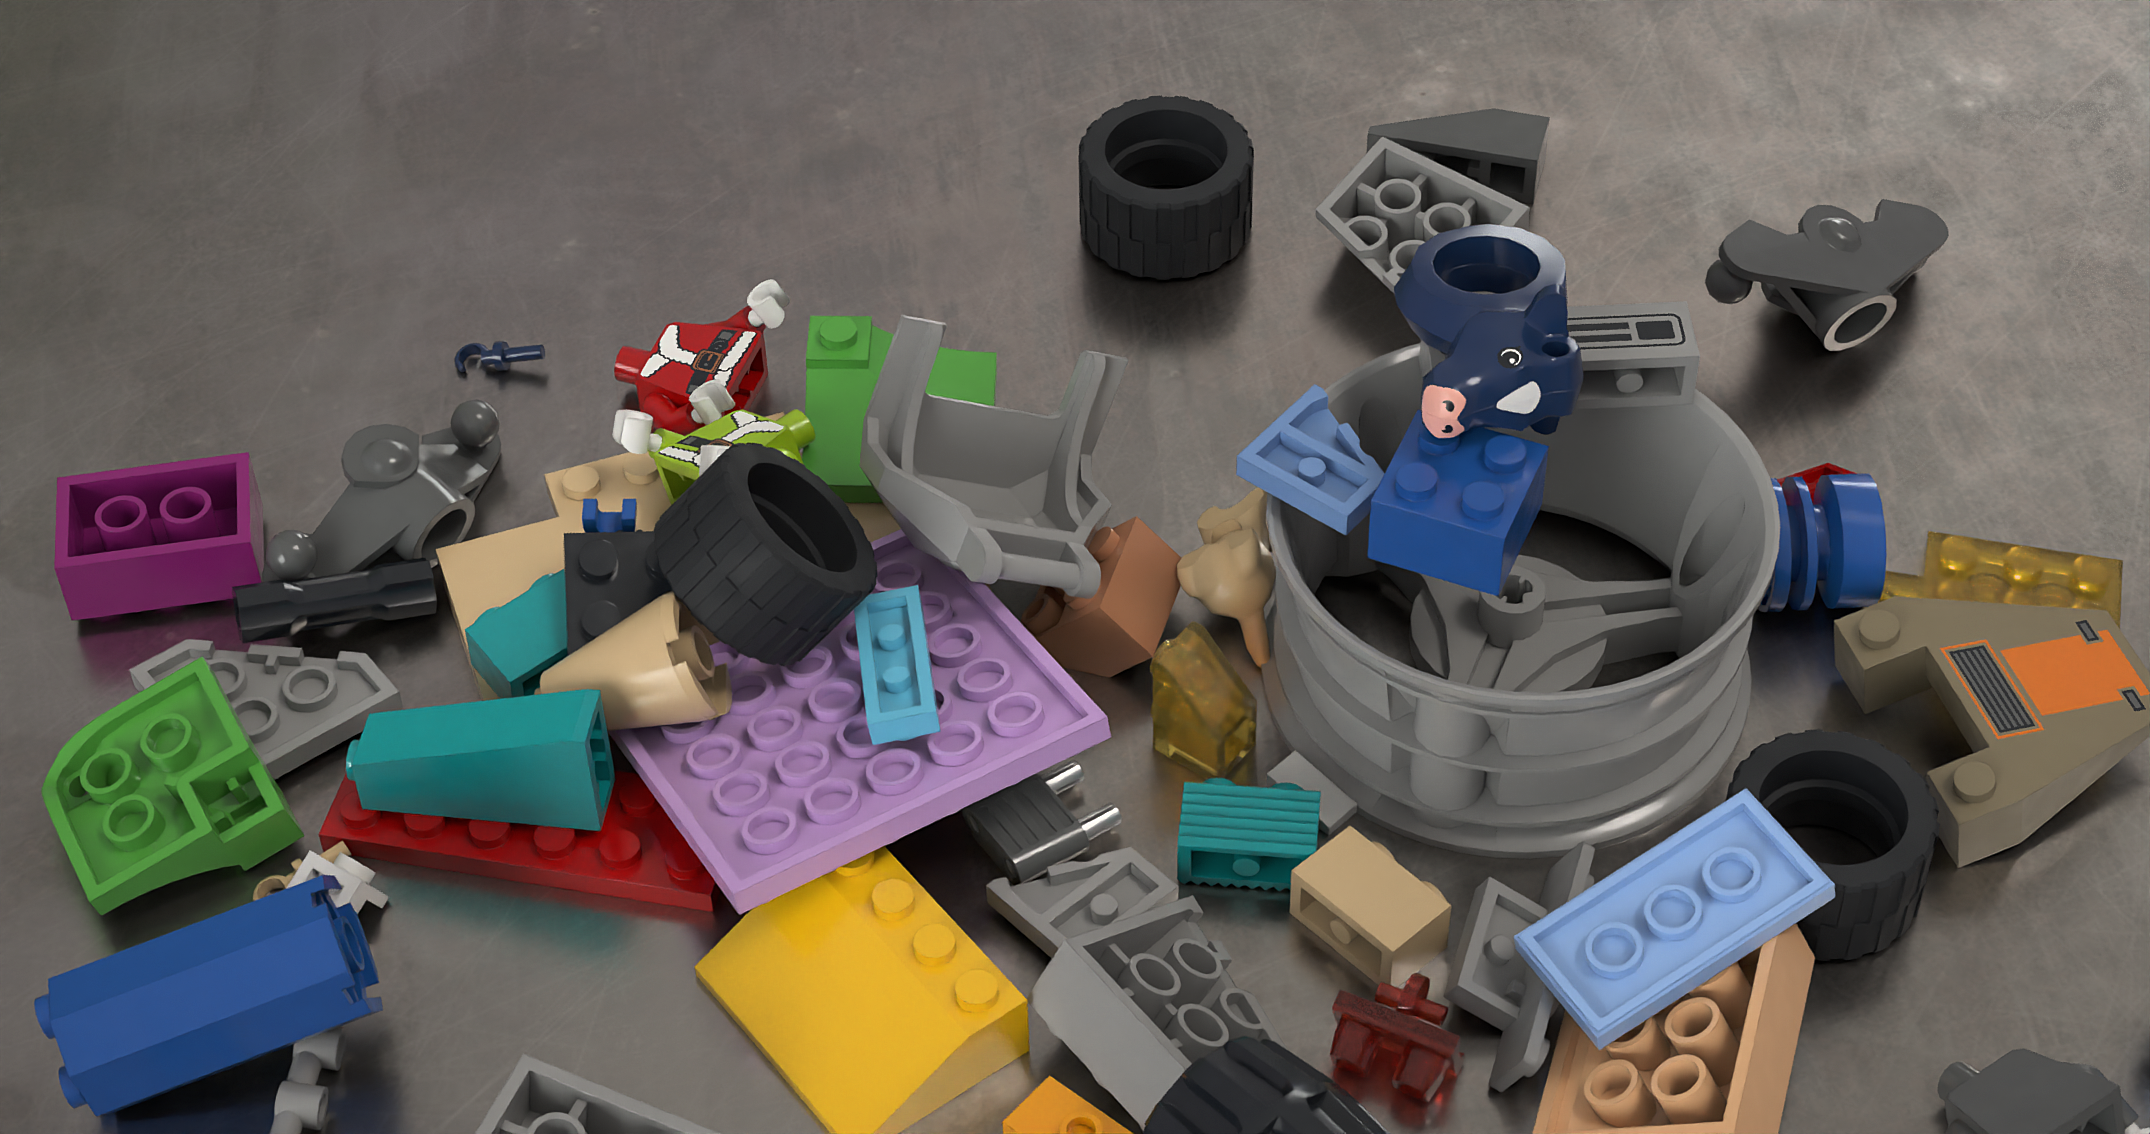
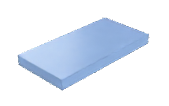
M1745 788L1516 934L1513 938L1518 953L1594 1045L1601 1050L1834 899L1835 884L1750 791Z

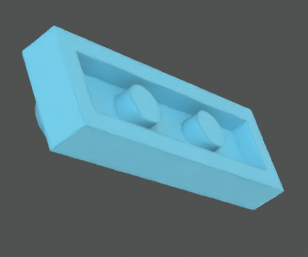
M918 585L869 594L854 609L867 725L872 745L897 740L905 741L918 736L941 732L923 605Z

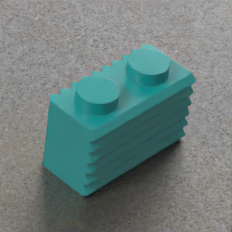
M1210 778L1202 783L1184 781L1177 845V880L1183 884L1192 881L1197 885L1206 882L1210 886L1220 883L1224 887L1233 884L1237 888L1247 885L1251 889L1261 886L1265 890L1271 887L1276 888L1278 891L1285 888L1291 890V870L1317 851L1321 791L1304 790L1293 783H1277L1269 788L1236 785L1234 782L1224 778Z

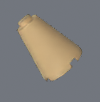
M667 591L544 671L540 678V688H537L534 692V695L582 689L600 690L607 731L714 720L716 717L728 713L732 705V688L727 663L714 666L709 646L720 642L719 639L713 636L711 631L703 624L701 625L691 615V612L679 601L673 591Z

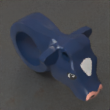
M1495 224L1472 225L1441 232L1418 246L1411 263L1394 286L1396 304L1411 329L1427 345L1446 353L1444 361L1437 364L1423 377L1421 390L1422 424L1431 435L1437 438H1452L1477 427L1507 428L1523 431L1530 426L1535 432L1544 435L1556 432L1560 417L1572 414L1584 379L1581 349L1577 342L1569 336L1567 330L1568 297L1565 258L1561 252L1541 236L1521 228ZM1473 292H1492L1498 294H1479Z

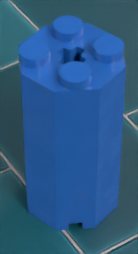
M321 875L49 978L48 994L36 998L34 1007L44 1034L49 1039L56 1038L65 1066L59 1068V1081L64 1096L71 1107L78 1108L88 1104L95 1116L114 1113L383 1011L381 997L367 998L366 987L379 983L377 967L359 917L351 903L336 907L329 895L342 889L337 878L333 875Z

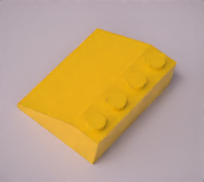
M885 846L784 893L768 903L751 909L694 966L695 974L831 1134H898L1030 1051L1028 1000Z

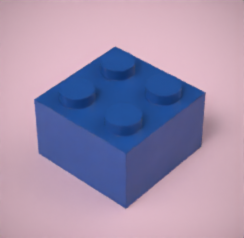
M1418 409L1371 499L1367 558L1499 596L1542 505L1549 446L1483 427H1477L1452 438H1437L1431 435L1422 424L1421 410Z

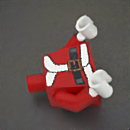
M770 279L760 283L750 292L747 298L749 306L744 307L726 321L709 324L670 323L665 326L651 351L623 346L615 361V378L617 381L636 385L640 412L653 417L652 426L656 430L662 428L686 436L733 411H748L768 377L764 329L766 326L771 329L777 328L782 324L785 317V312L782 308L788 305L790 298L775 280Z

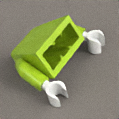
M798 409L790 411L776 421L746 410H737L686 436L662 428L657 429L651 434L653 423L651 415L634 410H618L615 415L612 433L613 439L617 443L622 444L631 453L644 454L649 452V456L655 461L671 505L726 449H729L734 444H747L748 442L762 444L764 447H772L782 451L788 457L796 459L803 464L799 450L812 443L816 436L811 422Z

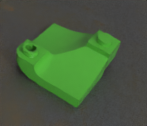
M810 316L806 351L805 415L811 422L816 436L812 443L803 448V464L813 474L818 475L827 483L828 487L845 503H883L859 464L864 416L894 334L873 326L872 316ZM939 347L925 392L930 395L995 406L997 352H974Z
M203 656L111 708L80 729L58 753L41 789L50 818L91 905L101 916L144 893L198 873L234 865H241L244 871L305 836L281 789L264 764L214 671Z

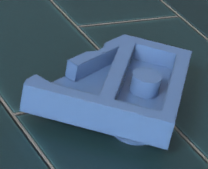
M1316 384L1237 455L1236 465L1237 476L1344 535L1353 530L1370 513L1371 499L1385 474L1374 458L1361 450L1360 439L1348 422L1341 425L1338 423L1328 409L1327 393Z

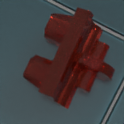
M1416 972L1411 975L1404 989L1385 982L1380 983L1374 1001L1395 1010L1341 989L1333 1004L1332 1011L1337 1023L1330 1051L1333 1064L1356 1075L1368 1076L1380 1046L1401 1054L1402 1057L1392 1077L1393 1087L1404 1094L1424 1102L1430 1101L1444 1080L1446 1073L1458 1076L1465 1060V1053L1459 1052L1461 1037L1459 1035L1436 1027H1441L1444 1024L1448 1007L1427 999L1430 979Z

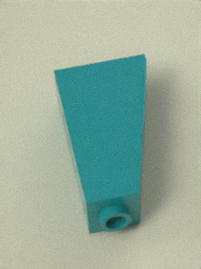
M592 689L370 713L360 740H353L350 743L346 758V774L349 780L356 783L362 809L601 831L616 779L600 690Z

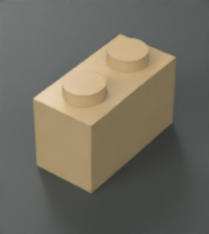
M1349 825L1291 870L1289 913L1388 994L1392 993L1447 948L1451 904L1446 901L1436 886L1427 881H1420L1397 863L1385 846L1375 841L1371 842Z

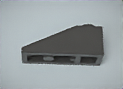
M1493 108L1370 126L1368 131L1367 152L1381 137H1384L1518 202L1534 204L1546 159L1550 117Z

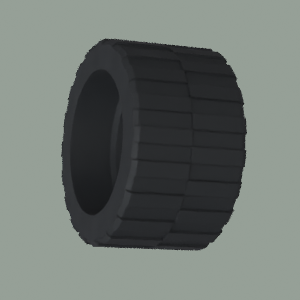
M1162 95L1149 96L1140 100L1134 99L1124 102L1123 105L1117 108L1113 107L1104 112L1098 120H1094L1086 129L1087 133L1081 138L1078 155L1081 234L1084 241L1090 245L1091 251L1098 258L1104 259L1109 266L1142 278L1153 277L1157 278V280H1170V278L1183 277L1184 279L1221 267L1222 263L1234 258L1239 253L1241 246L1246 244L1250 236V228H1252L1254 148L1252 140L1248 138V131L1242 123L1234 119L1233 115L1202 100H1192L1184 96L1162 97ZM1179 185L1185 186V188L1163 190L1147 188V186Z
M750 442L747 444L737 443L726 449L659 517L660 520L655 524L653 531L655 537L653 541L654 549L659 559V567L664 577L670 583L674 594L688 608L691 615L713 633V636L748 658H754L761 663L769 665L789 666L793 665L796 661L800 662L874 590L876 577L878 576L877 562L874 560L872 545L868 541L858 519L853 516L845 502L828 487L827 483L818 475L816 476L808 470L805 465L796 459L788 457L782 451Z
M1822 729L1780 735L1775 737V740L1767 744L1762 743L1753 749L1750 756L1746 760H1742L1735 769L1732 782L1728 786L1726 800L1747 788L1783 828L1804 824L1836 828L1858 838L1877 854L1879 858L1853 865H1834L1814 861L1835 884V898L1796 923L1815 956V960L1829 961L1830 959L1839 958L1850 960L1861 958L1863 954L1869 952L1876 953L1888 947L1892 940L1900 938L1909 929L1912 918L1917 916L1938 840L1940 824L1937 822L1939 809L1936 798L1929 791L1930 786L1927 781L1900 754L1891 752L1885 748V745L1872 739L1866 740L1854 736V733L1843 731L1825 732Z

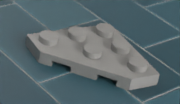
M186 639L129 669L135 688L138 692H141L203 656L214 671L234 711L274 780L362 732L370 713L403 709L399 690L366 653L340 651L337 659L304 657L302 648L250 644L248 652L215 650L213 641Z

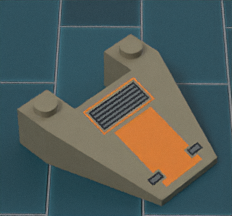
M1894 596L1834 620L1835 666L1864 714L1933 687L1974 752L1927 772V783L1930 786L1929 791L1936 798L1939 809L1937 822L1940 824L1938 836L1958 868L2023 842L2150 737V673L2107 610Z

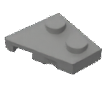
M1132 847L1099 854L1095 859L1087 862L1069 861L1047 867V878L1009 886L1007 877L994 879L986 885L987 903L1051 958H1053L1065 939L1179 900V886Z

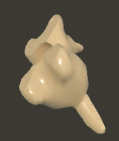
M1258 487L1251 491L1242 501L1230 508L1219 509L1217 506H1214L1201 514L1197 525L1204 545L1181 558L1177 564V577L1189 597L1198 599L1212 614L1237 618L1241 625L1246 648L1256 665L1261 668V664H1265L1270 660L1269 639L1263 607L1271 598L1276 577V567L1270 554L1273 550L1269 540L1266 521L1267 492Z

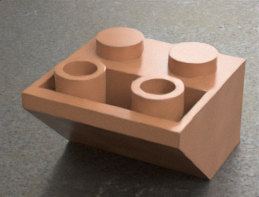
M1137 516L1112 529L1107 526L1096 532L1088 551L1100 566L1101 580L1098 591L1092 598L1072 597L1067 595L1063 588L1040 585L1035 599L1022 614L1021 623L1063 668L1110 678L1152 658L1155 654L1181 587L1177 577V564L1181 557Z

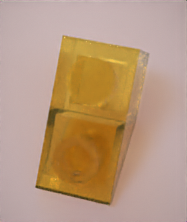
M1192 621L1174 640L1167 639L1155 652L1151 661L1150 672L1153 674V703L1150 715L1153 718V749L1205 779L1224 778L1256 745L1257 700L1206 628Z

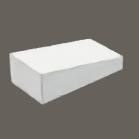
M1296 750L1267 773V787L1269 788L1277 783H1293L1304 790L1321 791L1319 829L1327 835L1333 833L1357 812V803Z

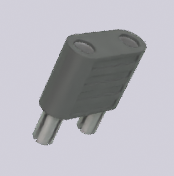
M1071 760L1042 776L1036 773L1017 784L1006 787L962 809L963 818L969 832L1013 885L1030 882L1045 874L1047 867L1065 863L1088 851L1089 840L1121 824L1122 817L1120 811L1112 803H1108L1077 820L1059 799L1057 794L1084 780L1083 769L1077 761Z

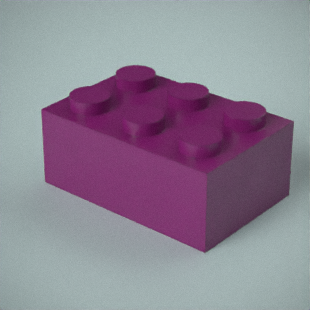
M249 452L57 477L54 569L72 621L233 599L232 587L262 582V571L264 568L263 504Z

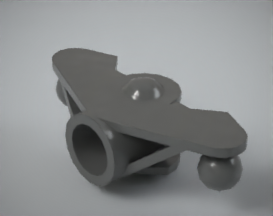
M1881 199L1877 205L1874 221L1865 223L1847 210L1832 205L1813 206L1807 209L1799 221V233L1789 235L1749 219L1726 236L1718 248L1720 259L1716 260L1707 270L1705 284L1709 295L1717 302L1731 305L1742 301L1749 295L1753 281L1761 282V289L1767 301L1799 315L1829 351H1842L1867 340L1889 321L1897 308V299L1893 294L1914 272L1925 265L1931 255L1943 246L1949 236L1948 228L1945 222L1928 208Z
M477 399L463 402L455 409L452 415L451 427L422 435L421 445H419V434L406 427L397 425H372L355 432L345 443L341 458L344 476L350 484L313 534L303 533L298 530H285L276 534L271 539L266 550L267 562L262 571V582L280 579L295 581L367 570L379 564L418 558L429 560L431 568L438 565L436 549L461 543L468 533L475 515L474 500L499 460L501 441L497 433L500 422L495 409L489 403Z

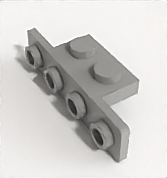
M1581 841L1551 867L1546 877L1539 904L1490 876L1475 889L1443 997L1503 1031L1488 1083L1489 1086L1500 1092L1506 1090L1523 1075L1531 1077L1539 1070L1550 1046V1041L1544 1037L1549 1018L1560 1004L1518 953L1513 936L1593 886L1594 877L1589 874L1595 848L1584 841Z

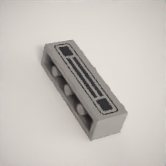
M1687 301L1567 307V330L1569 336L1577 342L1581 349L1584 376L1574 410L1693 404L1700 353ZM1421 339L1419 363L1423 382V377L1437 364L1444 361L1446 353L1427 345Z

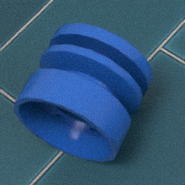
M1870 473L1821 475L1816 484L1813 503L1808 486L1802 477H1786L1782 486H1780L1776 478H1771L1778 502L1780 519L1779 551L1771 583L1758 607L1759 610L1762 612H1780L1784 609L1787 601L1793 610H1808L1813 602L1816 584L1827 608H1857L1877 604L1881 598L1885 582L1886 530L1882 502L1877 485Z

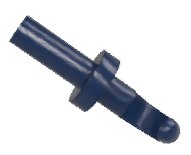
M496 341L492 349L489 350L481 343H470L457 352L454 361L456 368L460 372H465L467 370L463 365L464 361L469 356L477 354L481 355L483 365L494 364L497 371H506L510 369L511 362L544 359L545 348L542 344L509 348L506 341Z

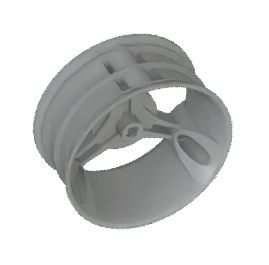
M1420 343L1382 355L1352 370L1324 390L1328 395V409L1340 425L1348 422L1360 439L1361 450L1365 454L1372 456L1384 473L1417 410H1421L1422 376L1419 363ZM1697 389L1694 392L1693 404L1575 409L1571 415L1560 417L1556 432L1549 435L1537 433L1530 426L1523 431L1483 427L1549 446L1543 501L1539 510L1591 523L1620 536L1642 549L1663 565L1671 573V577L1666 579L1589 582L1581 580L1556 564L1540 558L1518 554L1500 595L1495 596L1367 558L1370 513L1353 530L1344 535L1267 492L1266 520L1269 540L1277 566L1275 599L1266 620L1270 659L1267 663L1261 664L1265 698L1272 719L1291 752L1296 750L1357 803V813L1366 819L1404 837L1459 853L1494 858L1531 859L1560 857L1568 854L1581 841L1597 850L1624 842L1661 825L1697 800L1718 778L1731 759L1742 736L1749 710L1751 670L1747 646L1752 630L1753 614L1761 604L1771 583L1777 561L1780 519L1778 502L1772 481L1761 457L1747 436L1733 420ZM1377 569L1388 576L1413 604L1410 616L1409 640L1411 655L1418 670L1388 657L1360 640L1342 626L1314 596L1324 576L1348 577L1372 572ZM1675 651L1680 658L1665 667L1641 677L1608 686L1590 688L1605 664Z

